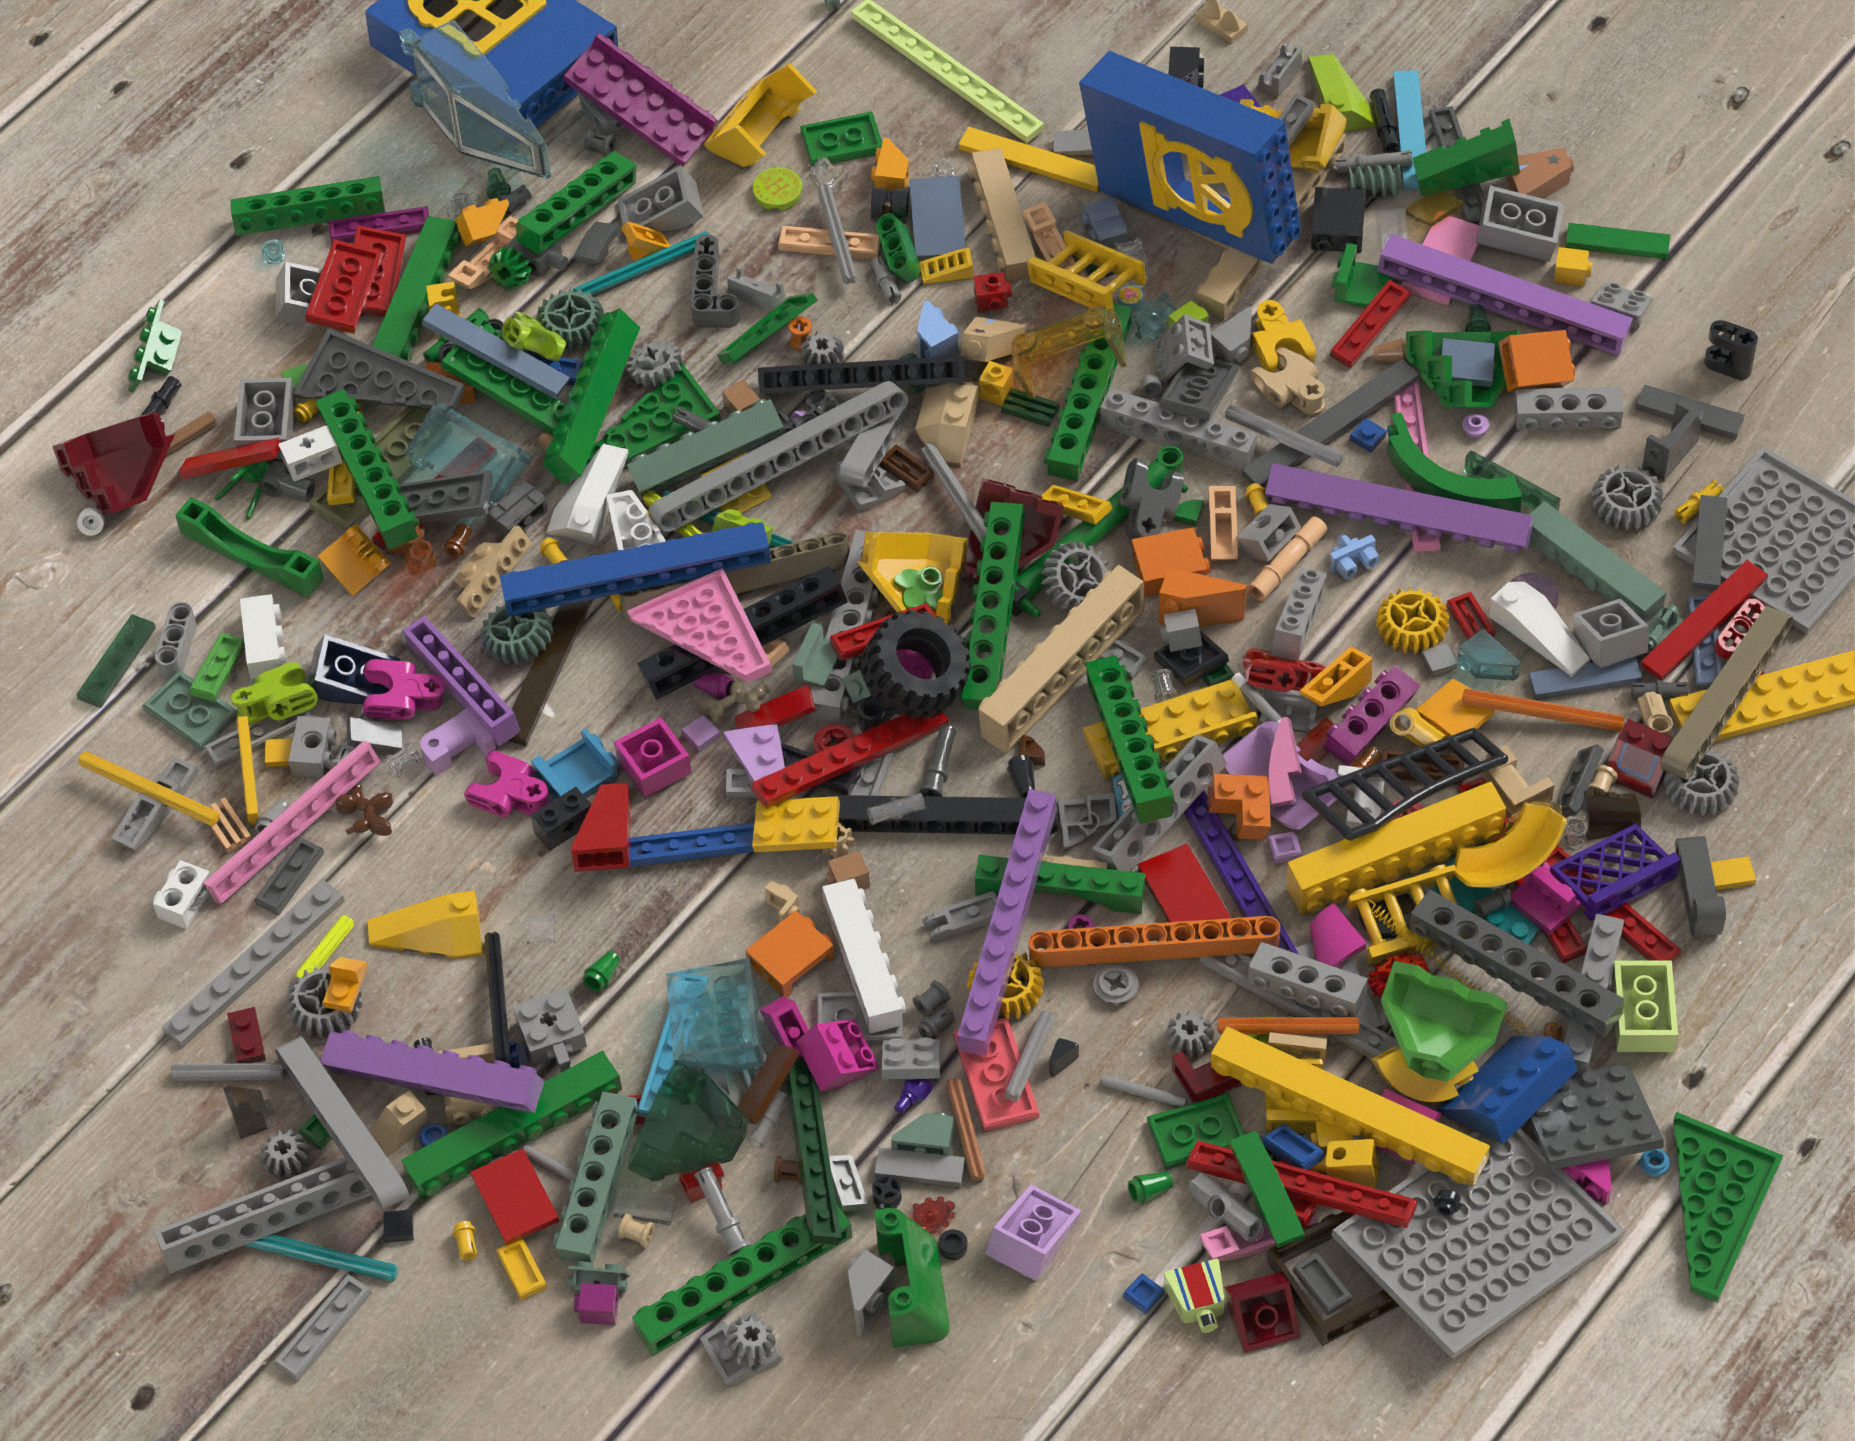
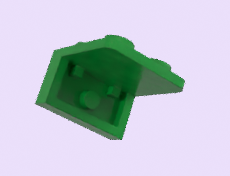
M1347 243L1345 252L1340 253L1338 257L1337 268H1340L1339 272H1334L1332 287L1336 288L1335 302L1367 307L1389 280L1393 281L1394 277L1378 272L1377 265L1356 262L1357 245Z

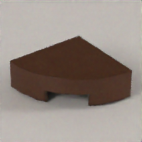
M1022 735L1018 756L1027 755L1034 765L1045 766L1044 750L1035 742V739Z

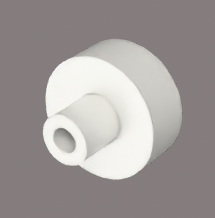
M92 507L84 509L77 519L79 530L89 536L100 533L105 523L103 513Z

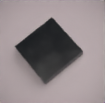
M1201 630L1202 646L1170 652L1169 644L1153 653L1154 660L1184 687L1229 662L1228 654Z

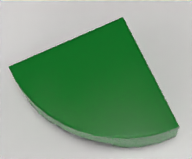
M1188 500L1179 504L1172 520L1196 526L1204 507V500Z

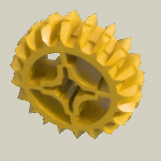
M1409 586L1407 592L1399 588L1396 594L1389 593L1387 599L1382 600L1377 610L1376 626L1379 629L1380 637L1384 638L1385 644H1393L1394 651L1402 648L1404 655L1408 650H1413L1416 655L1420 649L1428 650L1429 647L1437 646L1438 642H1443L1449 628V615L1446 612V604L1441 603L1440 596L1433 597L1431 591L1425 594L1421 587L1417 591H1412Z
M1018 951L1016 952L998 1018L999 1016H1004L1005 1019L1009 1020L1010 1016L1014 1015L1019 1020L1021 1012L1029 1015L1031 1007L1036 1008L1038 999H1041L1043 995L1044 979H1042V971L1040 967H1036L1034 959L1028 960L1026 952L1018 956ZM974 962L973 970H970L968 974L967 990H969V994L979 962ZM1020 975L1027 981V987L1022 986L1018 980Z

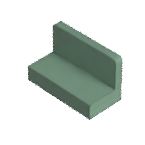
M812 622L792 667L794 680L824 688L839 657L831 646L829 639L823 637V626Z

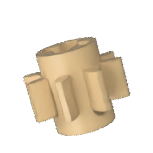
M838 823L836 848L823 849L824 854L829 852L834 859L847 855L848 847H855L852 829H845V827L841 826V823Z

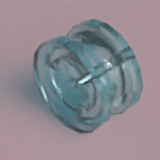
M275 239L268 240L261 247L263 259L266 263L276 265L285 259V250L281 241Z

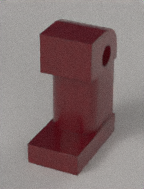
M1182 1051L1172 1056V1071L1192 1103L1217 1097L1243 1085L1238 1079L1217 1073L1214 1068H1211V1062L1193 1069Z

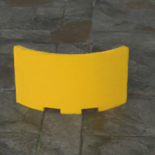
M1524 803L1518 819L1503 838L1495 843L1491 842L1483 846L1458 847L1454 863L1456 868L1454 876L1465 885L1471 887L1500 886L1526 876L1539 867L1552 853L1562 836L1567 819L1550 807Z

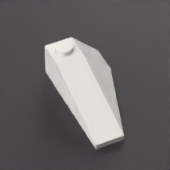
M606 444L601 446L585 467L582 476L576 479L555 507L547 534L597 546L609 512L606 495L613 494L616 491L629 453L628 449Z
M633 490L606 495L617 550L666 542L659 527L648 516L647 510Z
M1508 582L1491 598L1489 612L1491 619L1571 677L1590 661L1589 655L1547 598L1526 582Z

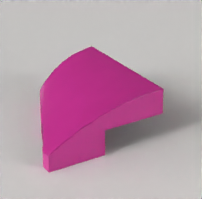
M1334 903L1320 912L1310 923L1309 928L1314 944V956L1319 962L1342 969L1344 961L1366 949V941Z

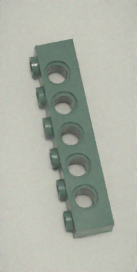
M602 1091L600 1101L594 1103L592 1111L593 1125L586 1130L584 1142L587 1145L584 1153L580 1152L578 1156L577 1169L579 1171L577 1178H573L570 1183L569 1195L571 1198L569 1205L565 1204L562 1210L561 1221L563 1225L561 1231H556L554 1236L553 1248H556L559 1260L576 1263V1261L594 1263L638 1115L636 1098ZM609 1123L617 1124L612 1129L604 1128ZM601 1149L609 1150L604 1155L596 1154ZM593 1175H601L596 1181L588 1180ZM585 1201H593V1204L589 1207L581 1206ZM578 1227L586 1228L582 1233H573L574 1229Z

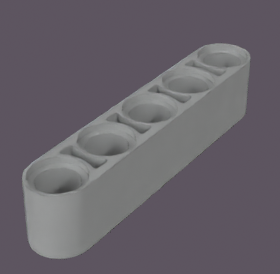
M909 404L896 415L859 433L841 464L839 481L863 488L868 485L902 427L908 413Z

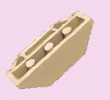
M979 382L942 383L926 389L915 432L924 446L931 443L937 448L947 465L959 467L962 465L980 399Z

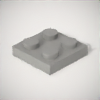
M924 1037L918 1040H904L901 1038L883 1040L882 1080L940 1078V1039Z

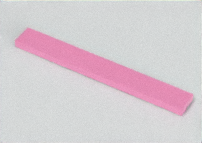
M1418 380L1394 397L1396 413L1402 412L1414 443L1429 458ZM1404 479L1405 490L1418 492ZM1417 528L1415 532H1411L1414 552L1440 551V537L1426 535V530Z
M364 740L204 882L216 903L221 905L335 804L336 799L340 795L346 794L381 763L369 742Z

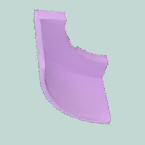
M1264 721L1223 754L1227 765L1224 767L1226 773L1269 776L1271 749L1280 723ZM1296 745L1297 753H1300L1301 749ZM1299 754L1298 758L1302 774L1291 776L1296 804L1275 808L1271 804L1270 798V817L1278 823L1295 830L1302 829L1319 815L1302 798V792L1308 788L1338 778L1334 769L1324 767L1313 759L1306 761ZM1330 792L1318 797L1328 807L1337 800Z

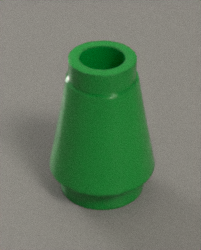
M607 951L585 969L583 976L584 984L595 992L606 989L620 963L619 956L612 951Z
M1168 1171L1135 1175L1132 1180L1128 1181V1191L1135 1203L1141 1202L1144 1204L1173 1187V1180Z

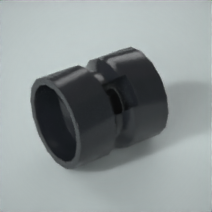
M872 188L871 220H879L884 214L891 213L900 221H907L909 207V191L907 188H894L892 192H889L887 188ZM890 202V207L885 205V203Z

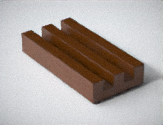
M898 445L893 446L879 464L881 468L898 480H902L917 493L921 490L922 485L926 486L928 480H932L935 477L932 469ZM895 454L896 456H898L899 458H901V459L904 460L905 462H901L900 460H898V459H897L896 457H894L893 455ZM911 466L919 472H921L923 475L921 476L920 474L915 472L913 469H911Z

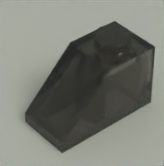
M234 1086L223 1088L241 1139L273 1127L270 1116L275 1115L270 1098L264 1100L261 1090Z

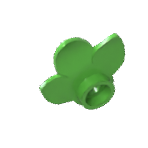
M930 566L920 571L906 569L896 575L894 583L906 589L903 594V603L907 608L928 603L929 607L937 609L938 601L943 596V591L940 588L943 579L938 569Z

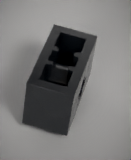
M574 787L531 815L534 834L549 851L553 850L578 834L591 803L577 787Z

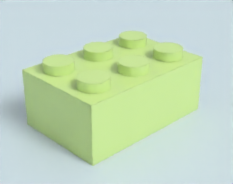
M1614 961L1611 976L1612 992L1624 998L1623 1014L1615 1023L1617 1052H1675L1678 1028L1672 961Z

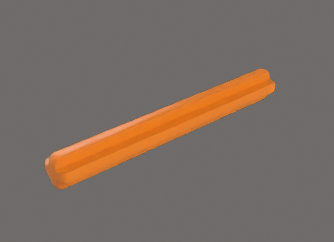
M1357 1017L1219 1018L1217 1021L1218 1034L1222 1035L1226 1027H1230L1245 1035L1270 1034V1032L1280 1034H1358L1360 1031V1021Z

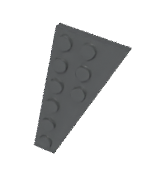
M328 328L295 388L293 396L295 398L318 400L344 389L349 398L354 397L356 403L455 410L466 388L462 383Z

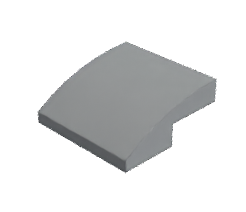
M753 1309L740 1317L745 1322L750 1315L753 1321L757 1322L760 1319L757 1312ZM736 1320L729 1325L723 1322L700 1337L727 1387L758 1375L783 1360L776 1346L773 1347V1355L770 1358H766L763 1365L754 1361V1365L750 1368L746 1361L738 1365L737 1357L729 1358L725 1338L727 1337L728 1328L730 1325H735Z

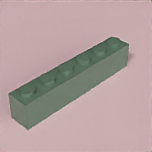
M765 399L759 400L751 405L752 408L743 412L741 410L735 411L727 416L728 419L719 423L717 421L708 423L703 427L704 430L695 434L694 432L686 433L679 438L680 441L671 445L670 443L662 444L656 448L655 452L649 455L641 454L634 457L627 466L641 496L643 497L649 490L659 492L785 434L786 431L771 399L767 401Z
M1544 501L1529 514L1534 519L1529 544H1534L1549 559L1555 560L1563 566L1567 573L1576 576L1584 582L1588 589L1594 590L1601 595L1607 603L1621 598L1645 623L1651 620L1660 609L1664 608L1666 597L1664 590Z

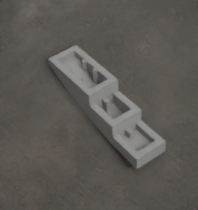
M173 756L161 776L156 774L153 782L183 795L199 772L197 766ZM139 792L111 839L136 851L163 822L172 808Z

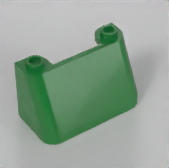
M896 1208L874 1210L879 1256L890 1255L894 1259L896 1267L907 1265L910 1286L899 1287L893 1290L888 1299L893 1348L943 1340L949 1333L950 1323L935 1237Z

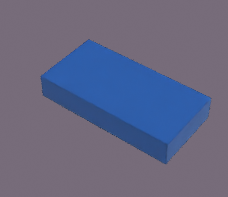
M1282 1124L1262 1138L1265 1148L1294 1167L1309 1170L1325 1158L1324 1150L1285 1124Z

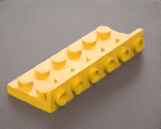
M1232 679L1142 708L1141 715H1139L1140 717H1145L1148 728L1146 735L1151 734L1155 748L1152 751L1158 752L1161 762L1173 760L1196 734L1216 741L1217 745H1220L1227 740L1239 736H1247L1258 725L1256 712H1251L1240 688ZM1102 721L1083 727V735L1104 780L1109 779V777H1116V774L1121 772Z

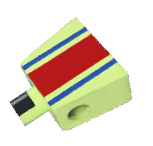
M1218 1258L1165 1271L1164 1288L1182 1322L1188 1324L1198 1321L1202 1333L1216 1330L1218 1324L1215 1317L1224 1314L1225 1304Z

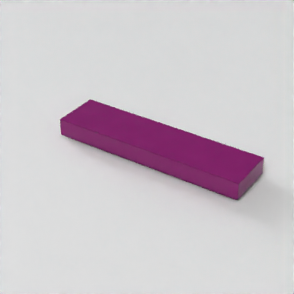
M428 206L328 221L331 245L334 239L346 243L354 242L357 225L400 234L419 233L422 231L429 216Z

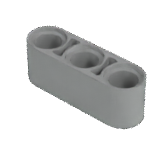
M178 602L170 607L155 652L159 673L166 680L171 679L179 670L183 672L197 629L192 607L186 602Z

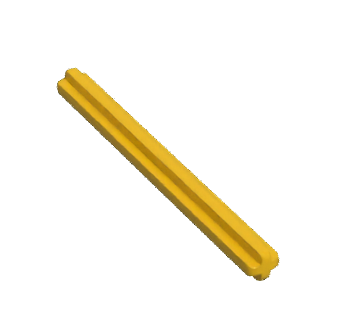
M84 751L78 757V764L81 767L133 791L158 800L164 805L200 822L214 826L219 821L218 811L95 754Z

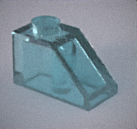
M1484 629L1459 646L1458 663L1464 671L1470 672L1475 678L1512 681L1519 678L1521 662Z

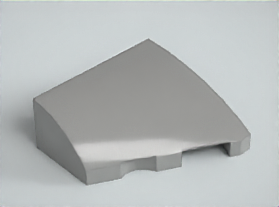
M843 461L837 462L834 477L859 512L875 507L905 490L906 484L902 480L897 483L886 477V471L880 467H877L865 488L839 481V470Z
M1114 793L1086 795V798L1058 800L1057 802L1063 850L1071 848L1117 820Z

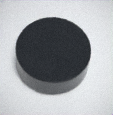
M956 1229L943 1232L938 1240L940 1254L948 1260L962 1258L968 1250V1241L965 1234Z

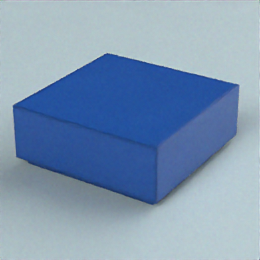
M1141 1273L1125 1290L1123 1298L1146 1315L1165 1295V1290Z

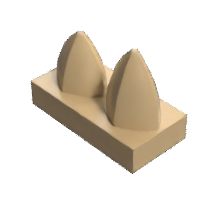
M1206 0L1204 6L1195 13L1196 21L1230 44L1234 43L1248 31V24L1239 19L1233 11H1228L1220 6L1218 0Z

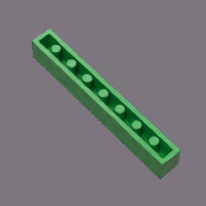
M433 216L427 217L372 345L373 347L409 362L411 361L415 342L418 343L421 337L423 319L430 309L426 286L444 283L445 271L447 266H451L453 262L455 247H459L462 237L458 231L456 221Z
M620 308L610 313L606 312L600 317L597 331L591 338L590 348L584 355V363L576 375L575 385L569 392L566 407L561 412L560 422L553 431L554 436L551 444L545 451L546 456L542 465L563 484L582 476L640 330V327Z
M602 1050L545 1081L535 1113L499 1106L403 1158L401 1162L404 1174L420 1199L433 1196L448 1184L461 1181L471 1171L487 1165L503 1154L514 1152L518 1146L529 1140H536L545 1131L563 1125L576 1114L587 1112L596 1101H600L602 1091L617 1094L622 1090L620 1075Z

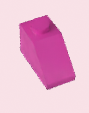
M783 996L760 1009L759 1011L776 1042L782 1046L795 1048L800 1053L798 1057L804 1058L796 1041L807 1033L809 1029L795 1001Z

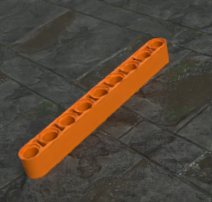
M1271 916L1038 931L1029 938V960L1034 959L1036 967L1043 968L1254 954L1261 942L1275 947L1279 946L1280 923Z

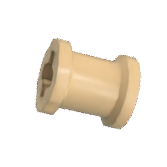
M1597 766L1588 790H1592L1595 796H1605L1609 792L1611 783L1616 781L1617 773L1609 766Z
M627 1213L619 1226L618 1238L633 1240L640 1243L641 1247L647 1248L654 1234V1223L649 1222L646 1224L632 1218V1215Z

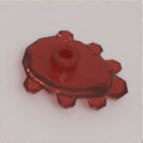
M941 1196L937 1197L936 1201H932V1198L927 1197L924 1203L920 1205L917 1203L913 1204L914 1221L931 1234H935L941 1226L944 1228L948 1227V1218H955V1213L951 1212L955 1209V1203L950 1200L944 1202V1198Z

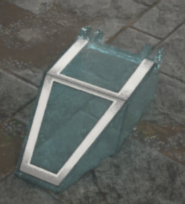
M449 21L421 36H418L415 31L409 28H405L400 32L399 36L403 42L401 43L402 50L406 55L414 57L417 80H412L409 83V89L412 92V102L416 107H421L427 112L460 154L548 179L551 177L545 141L530 118L525 120L518 109L521 108L517 99L512 101L506 92L509 86L455 21Z

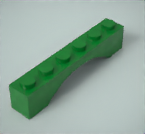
M190 497L175 514L180 534L308 598L324 580L319 560L299 550H283L259 542L233 526L211 506L193 497Z
M978 855L975 873V896L995 891L998 897L1009 858ZM1042 862L1033 893H1059L1076 896L1103 905L1115 912L1142 915L1145 895V873Z

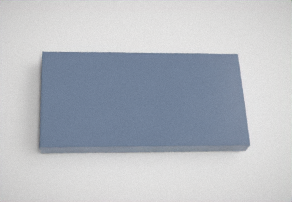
M959 176L909 179L914 246L918 262L966 248Z

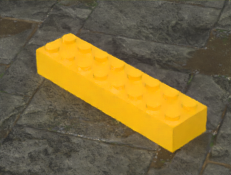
M1492 781L1390 821L1374 833L1352 841L1345 839L1289 861L1287 864L1286 889L1300 916L1308 912L1310 914L1316 913L1323 906L1333 902L1341 903L1351 896L1352 892L1358 889L1365 888L1368 891L1383 882L1391 883L1397 880L1399 876L1408 872L1416 873L1433 862L1441 863L1451 855L1456 854L1458 847H1475L1484 842L1490 843L1497 840L1503 835L1506 807Z

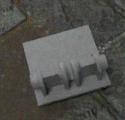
M1604 282L1591 300V303L1632 317L1631 328L1633 329L1634 327H1640L1642 322L1640 317L1653 300V297L1647 296L1646 293L1639 290L1631 291L1622 288L1617 283Z

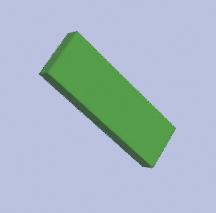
M220 633L189 688L191 696L213 702L216 701L245 649L244 639Z

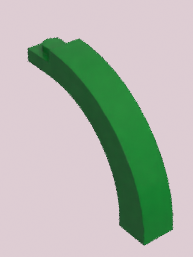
M1402 412L1391 414V423L1387 426L1389 437L1387 453L1399 474L1414 489L1423 494L1520 512L1522 494L1514 476L1498 479H1479L1459 475L1440 467L1426 457L1416 446L1408 431Z

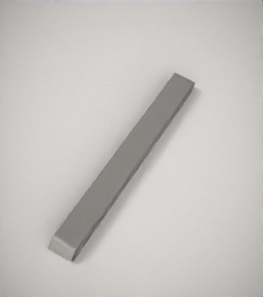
M883 382L655 501L649 508V517L661 530L665 532L674 531L896 415L906 408L908 396L893 382Z

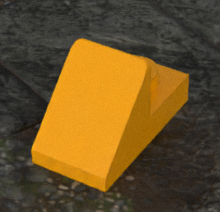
M629 221L621 227L629 244L627 249L634 261L670 247L661 231Z
M340 957L329 965L331 980L323 1000L324 1008L352 1013L368 968V962Z

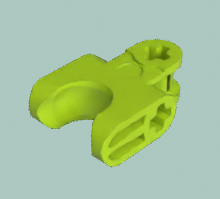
M516 311L514 318H507L502 328V338L511 347L523 350V348L532 350L554 362H559L566 346V341L561 336L545 329L537 319Z
M290 662L261 673L256 677L254 685L236 690L231 695V701L239 709L236 714L237 719L238 717L248 716L250 725L260 722L267 717L279 721L310 710L316 706L317 693L312 686L304 683L306 676L303 667L297 662Z

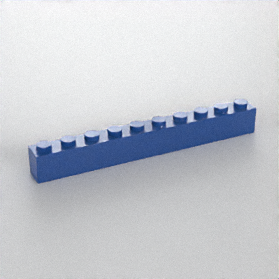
M759 522L730 529H720L719 531L705 534H695L680 539H670L666 542L651 545L646 544L626 550H616L602 555H591L587 558L567 560L547 566H537L533 569L518 572L512 571L499 576L507 615L512 616L699 578L723 568L724 572L768 564L771 563L764 524Z

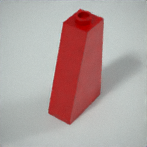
M628 783L600 785L571 847L574 872L630 868L631 799Z

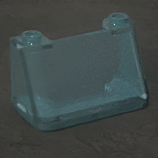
M435 400L404 453L412 458L410 464L422 471L427 467L443 477L491 470L493 482L489 505L500 501L534 458L523 449L490 432L438 400Z

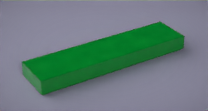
M1569 223L1565 248L1667 260L1671 234Z

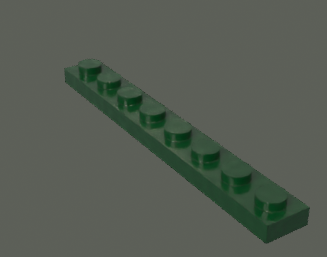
M798 1057L786 1076V1084L809 1238L811 1243L839 1245L842 1236L819 1088L805 1059Z

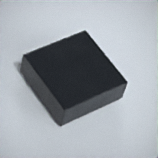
M413 1209L383 1212L385 1242L414 1240Z

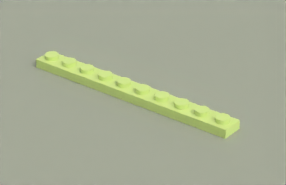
M872 0L863 1L851 11L852 19L1025 143L1030 142L1044 130V123Z

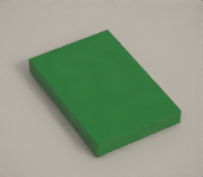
M872 111L800 126V132L811 168L876 155L877 147H882V140Z
M1229 1093L1147 1116V1124L1165 1170L1187 1164V1160L1197 1140L1230 1149L1229 1140L1245 1135Z

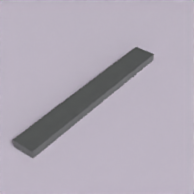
M1400 359L1296 433L1326 445L1418 381L1419 374L1403 359ZM1279 443L1243 468L1242 475L1251 484L1259 483L1261 486L1266 487L1272 463L1294 467L1310 455Z

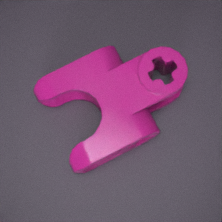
M373 659L365 664L364 675L366 679L371 683L382 684L389 689V692L385 694H372L365 699L363 712L367 717L408 720L415 716V710L435 711L442 705L446 686L444 680L438 675L416 674V666L405 661Z
M491 751L485 761L488 770L493 775L500 777L499 780L490 785L471 783L464 792L465 799L470 805L503 818H507L513 809L531 816L550 803L547 785L545 782L534 778L535 770L532 766L498 751Z

